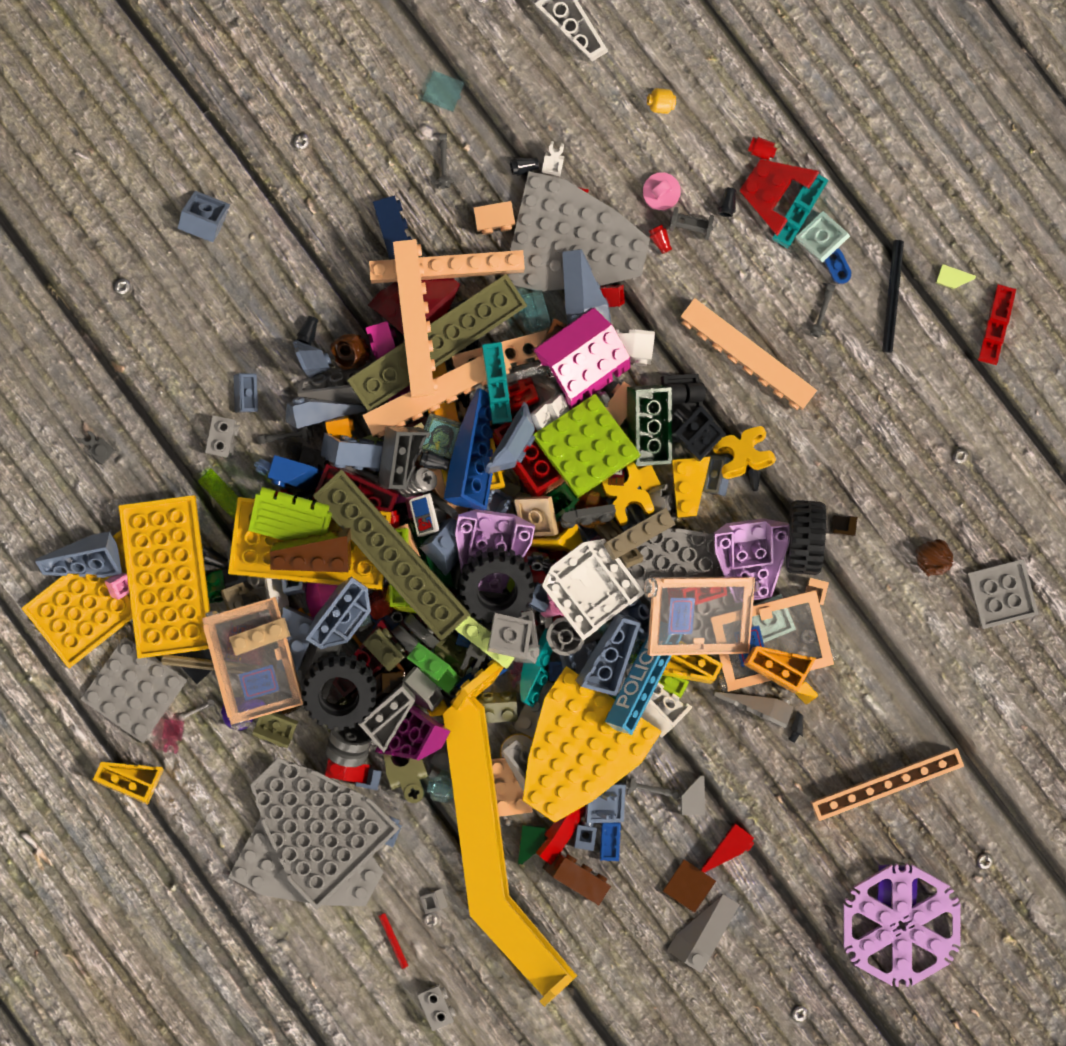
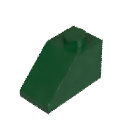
M522 825L518 864H523L536 854L537 850L547 840L548 837L544 835L546 827Z

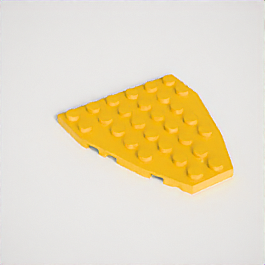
M567 666L563 669L543 700L527 758L525 786L522 797L523 802L554 823L595 800L640 765L662 732L643 718H640L632 735L614 730L605 720L615 699L606 693L581 687L575 681L579 674Z

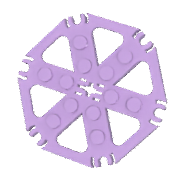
M895 863L894 872L892 871L893 865L890 864L854 885L853 888L857 889L858 893L856 890L850 889V893L855 895V898L853 900L845 898L846 903L851 906L843 903V947L846 953L855 952V955L850 958L855 966L893 986V978H895L894 983L896 987H899V980L904 979L906 987H909V978H911V986L951 964L944 958L950 961L954 960L949 955V952L951 950L959 951L953 944L960 947V901L957 896L953 899L949 898V895L954 892L952 888H949L951 887L949 884L911 864L910 872L908 863H905V869L900 871L898 863ZM920 878L936 887L937 893L912 907V882L914 879ZM884 879H890L892 881V908L868 895V889ZM945 912H949L952 914V935L949 938H945L925 927L924 924ZM856 913H860L880 924V926L857 939L852 936V916ZM899 921H902L903 923L907 922L905 924V929L902 930L901 927L897 928V926H899ZM892 943V970L885 973L868 963L870 955ZM912 943L936 955V962L920 972H914L912 970Z

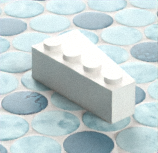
M539 0L534 3L591 61L608 52L578 0Z

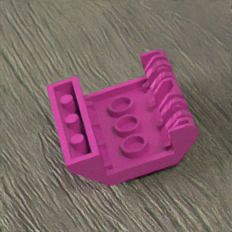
M591 308L533 349L541 364L550 367L566 396L564 398L570 410L583 402V394L585 397L590 398L592 394L594 395L598 390L607 386V383L610 384L613 381L612 373L618 378L621 376V373H625L630 369V357L614 327L595 308Z

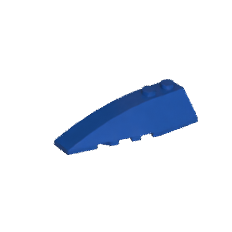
M477 388L461 424L450 461L444 499L456 506L484 511L487 510L493 473L488 474L485 472L490 457L493 456V449H490V438H493V430L490 427L492 417L488 392L481 388Z

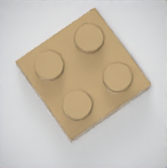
M551 496L517 497L514 499L517 516L535 525L533 536H555L558 534Z

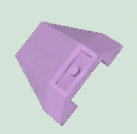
M478 509L458 514L455 536L461 569L464 564H468L467 559L471 556L475 558L476 552L480 550L486 552L489 547H492L493 550H498V547H504V551L507 552L508 549L515 551L516 556L520 554L524 558L532 544L535 525L514 514ZM503 573L489 574L480 581L478 590L502 594L506 588L509 576Z
M764 518L726 523L714 532V552L724 577L753 576L751 589L752 596L754 597L753 600L772 598L790 543L789 523ZM743 586L728 587L735 603L742 602Z

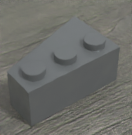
M386 426L378 483L388 489H406L416 467L414 464L418 455H421L423 451L421 448L425 439L429 438L430 432L420 427Z

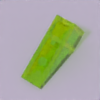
M210 468L198 482L235 520L239 496Z

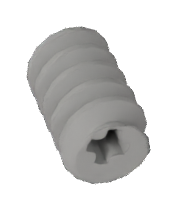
M427 468L416 469L413 471L406 489H398V491L406 498L431 491L437 485L436 474Z

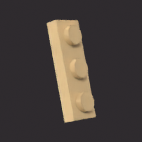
M280 618L231 636L229 639L235 656L291 635L285 618Z

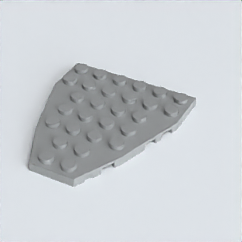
M529 171L510 251L523 250L525 270L524 273L507 275L516 287L537 292L564 290L562 252L582 249L592 269L591 272L600 286L641 277L650 238L619 212L569 181Z
M669 528L636 547L643 555V562L627 568L645 592L643 596L650 604L653 577L724 576L714 552V534L678 528ZM662 587L660 614L668 622L667 588ZM726 587L727 595L694 605L692 634H682L681 637L690 644L691 637H703V644L716 643L709 617L741 609L742 602L735 603L729 588ZM739 620L722 624L726 643H728ZM710 654L719 659L718 654Z
M281 758L275 760L250 785L262 818L263 827L273 848L276 850L281 865L285 869L289 882L316 910L400 829L374 800L318 771Z
M260 816L229 878L263 896L309 903L289 882L276 850L266 834ZM372 856L322 905L366 906L384 872Z

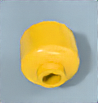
M655 88L647 96V105H650V109L654 113L668 114L675 108L676 96L669 89Z

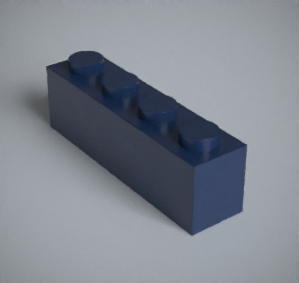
M394 195L373 201L390 260L395 259L393 242L412 240L411 236L407 237L405 232L408 229L406 219L401 218L400 211H403L401 202L396 200Z

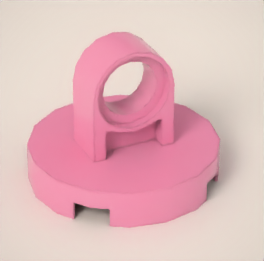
M665 172L656 173L645 181L643 198L650 208L666 211L673 208L679 200L680 185L672 175Z

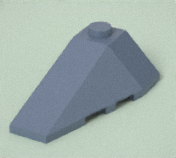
M298 397L292 399L293 402L287 403L285 420L286 423L293 427L301 428L367 410L363 404Z

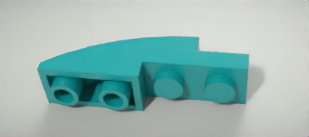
M545 628L538 642L540 647L536 664L523 663L521 672V701L532 708L538 701L539 694L549 676V672L544 669L550 661L553 650L546 639L547 628Z

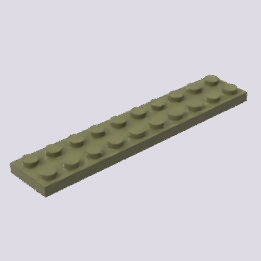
M507 274L430 324L431 332L427 334L428 340H432L433 352H430V359H434L435 368L527 307V304ZM405 342L347 380L367 412H370L410 385Z
M340 470L313 495L319 503L329 505L328 512L332 513L331 517L343 530L351 527V540L441 641L471 615L343 470Z

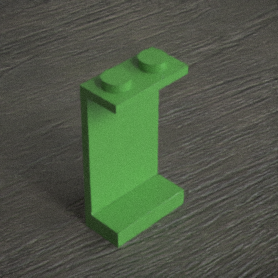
M420 643L415 646L407 657L432 682L449 695L461 680L449 664Z

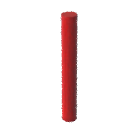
M386 913L379 915L378 917L401 969L408 967L409 965Z

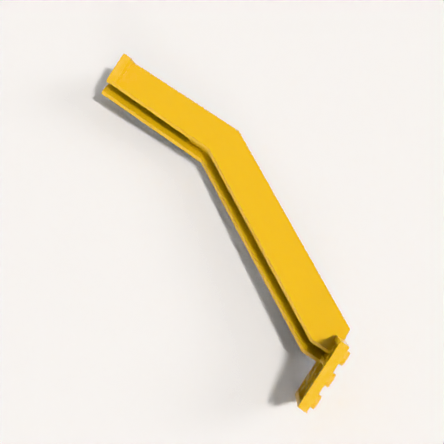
M492 659L485 670L480 669L474 675V679L471 681L468 679L461 685V689L455 694L456 697L450 702L452 705L443 713L444 727L450 730L446 742L469 914L540 992L543 998L539 1002L545 1007L578 975L509 895L485 708L476 699L479 694L494 683L504 668Z

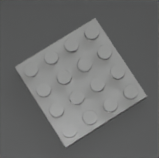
M124 636L80 700L142 743H145L188 679L168 665H163L162 661L155 656L138 659L136 643Z

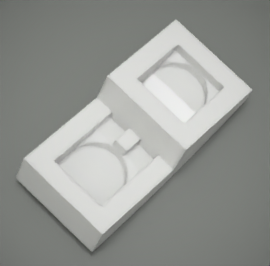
M559 393L540 405L530 415L536 430L539 431L553 420L567 413L570 409L563 394Z

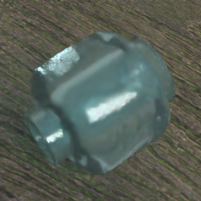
M437 776L433 779V782L429 781L427 793H430V798L433 801L448 803L451 799L453 800L452 779Z

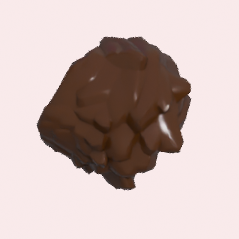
M342 335L330 345V351L336 358L335 362L341 369L348 370L364 366L371 355L370 346L366 344V341L360 335Z
M942 539L928 541L916 549L918 566L927 576L943 575L953 565L954 555L949 549L948 544Z

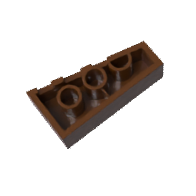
M351 527L345 528L342 531H330L322 535H311L307 538H296L273 543L270 550V570L348 572L351 566Z

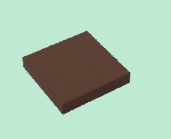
M683 859L663 889V892L695 913L716 880Z

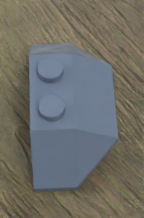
M523 402L485 469L486 473L490 474L515 467L517 462L521 463L526 455V452H524L527 446L531 447L534 442L535 436L533 434L535 428L528 405Z
M352 576L338 585L316 614L305 639L320 649L347 643L371 612L368 588Z

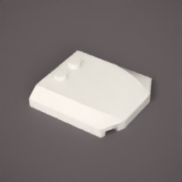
M605 539L583 542L550 567L542 584L543 589L582 640H585L604 623L645 594L619 558L611 559L604 546Z

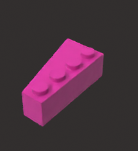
M388 321L365 328L369 335L376 360L397 347L394 339L397 338L394 327L390 328ZM410 385L389 398L388 401L390 402L410 392Z

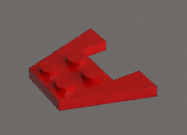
M760 159L739 191L775 235L778 236L788 220L773 211V209L793 180L809 189L818 176L819 171Z

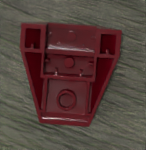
M454 278L421 280V283L425 282L427 294H423V301L428 302L429 313H425L426 321H430V324L448 313L460 287V283ZM394 282L382 289L368 306L404 335L398 282Z

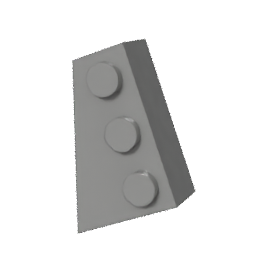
M401 682L372 707L370 716H365V721L359 724L383 752L387 749L397 729L415 702V695L404 682Z

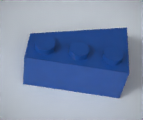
M274 455L268 478L272 480L271 483L278 487L286 489L288 485L310 491L317 488L323 471L310 465Z

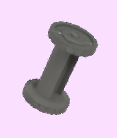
M674 207L673 215L670 216L671 224L669 231L673 232L675 227L704 233L705 240H709L710 233L713 230V215H710L709 219L705 220L678 213V207ZM683 219L684 223H680L678 220Z

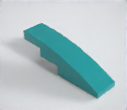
M818 174L809 189L805 186L802 187L785 216L788 220L778 236L774 234L772 240L787 249L790 247L829 181L828 179Z
M502 342L483 344V358L492 424L512 423Z

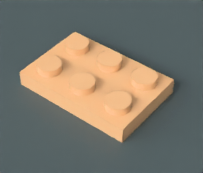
M504 757L492 758L499 817L532 813L533 808L522 801L523 790Z

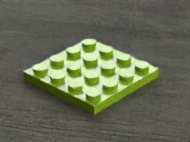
M596 394L533 434L535 442L577 498L638 459L641 455Z

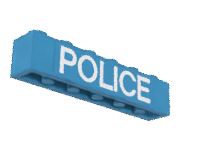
M659 621L658 645L678 644L682 634H667L668 623ZM649 634L605 720L614 730L629 735L633 734L672 656L647 655Z

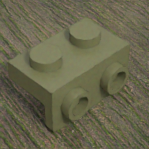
M485 692L478 695V701L485 708L486 723L515 722L518 720L516 692Z
M277 712L258 717L252 735L260 740L274 743L278 747L288 748L298 721Z

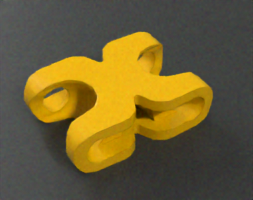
M757 426L744 430L740 440L734 435L725 436L713 447V451L718 455L730 454L734 457L731 462L722 467L721 473L725 479L743 475L746 472L747 465L753 470H760L775 463L776 457L772 451H758L754 448L757 443L763 441L766 437L764 427Z
M634 462L626 466L628 480L624 483V486L608 485V479L601 483L605 495L610 499H616L613 502L616 509L615 518L621 527L627 524L628 518L625 509L630 504L640 505L646 515L654 513V506L648 492L638 489L642 478Z

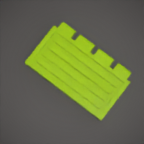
M262 487L260 493L256 494L248 531L284 541L307 538L311 535H322L328 532L332 513L328 512L329 505L316 502L313 508L312 500L297 497L296 502H293L294 495L278 492L277 497H275L276 490Z

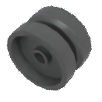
M411 612L403 618L404 623L410 629L409 631L402 625H397L391 631L399 640L398 642L409 653L412 652L418 643L424 642L429 648H434L440 642Z
M358 722L351 729H349V726H346L344 730L338 731V727H333V730L330 731L326 747L327 757L332 762L341 766H361L367 760L372 739L360 727Z

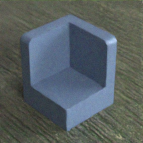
M538 582L534 583L532 603L528 604L530 608L538 612H546L548 595Z
M369 768L367 783L355 782V786L378 790L382 770Z

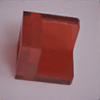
M385 587L368 595L371 609L370 615L375 621L394 611V608L390 607V603L386 600L387 589Z

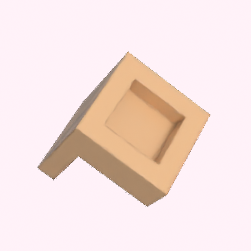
M808 578L805 592L816 590L819 604L823 605L829 582Z

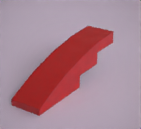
M997 285L978 361L997 365L1007 325L1010 321L1016 294L1015 288Z
M585 806L553 823L544 834L548 838L537 850L536 854L551 865L573 835L585 812Z

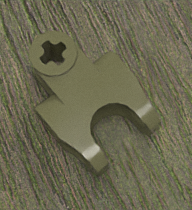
M383 754L386 775L392 790L401 787L404 797L408 802L417 803L421 801L424 797V789L420 780L429 777L423 759H410L407 765L400 767L393 762L391 755ZM412 788H414V790L419 791V794H417V799H415L413 796H409V793L412 792Z

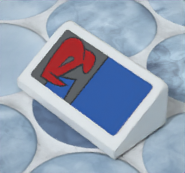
M431 493L410 499L409 503L417 536H428L438 532L439 526Z

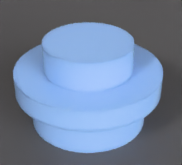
M259 459L254 464L258 473L264 476L269 474L271 464L268 461Z

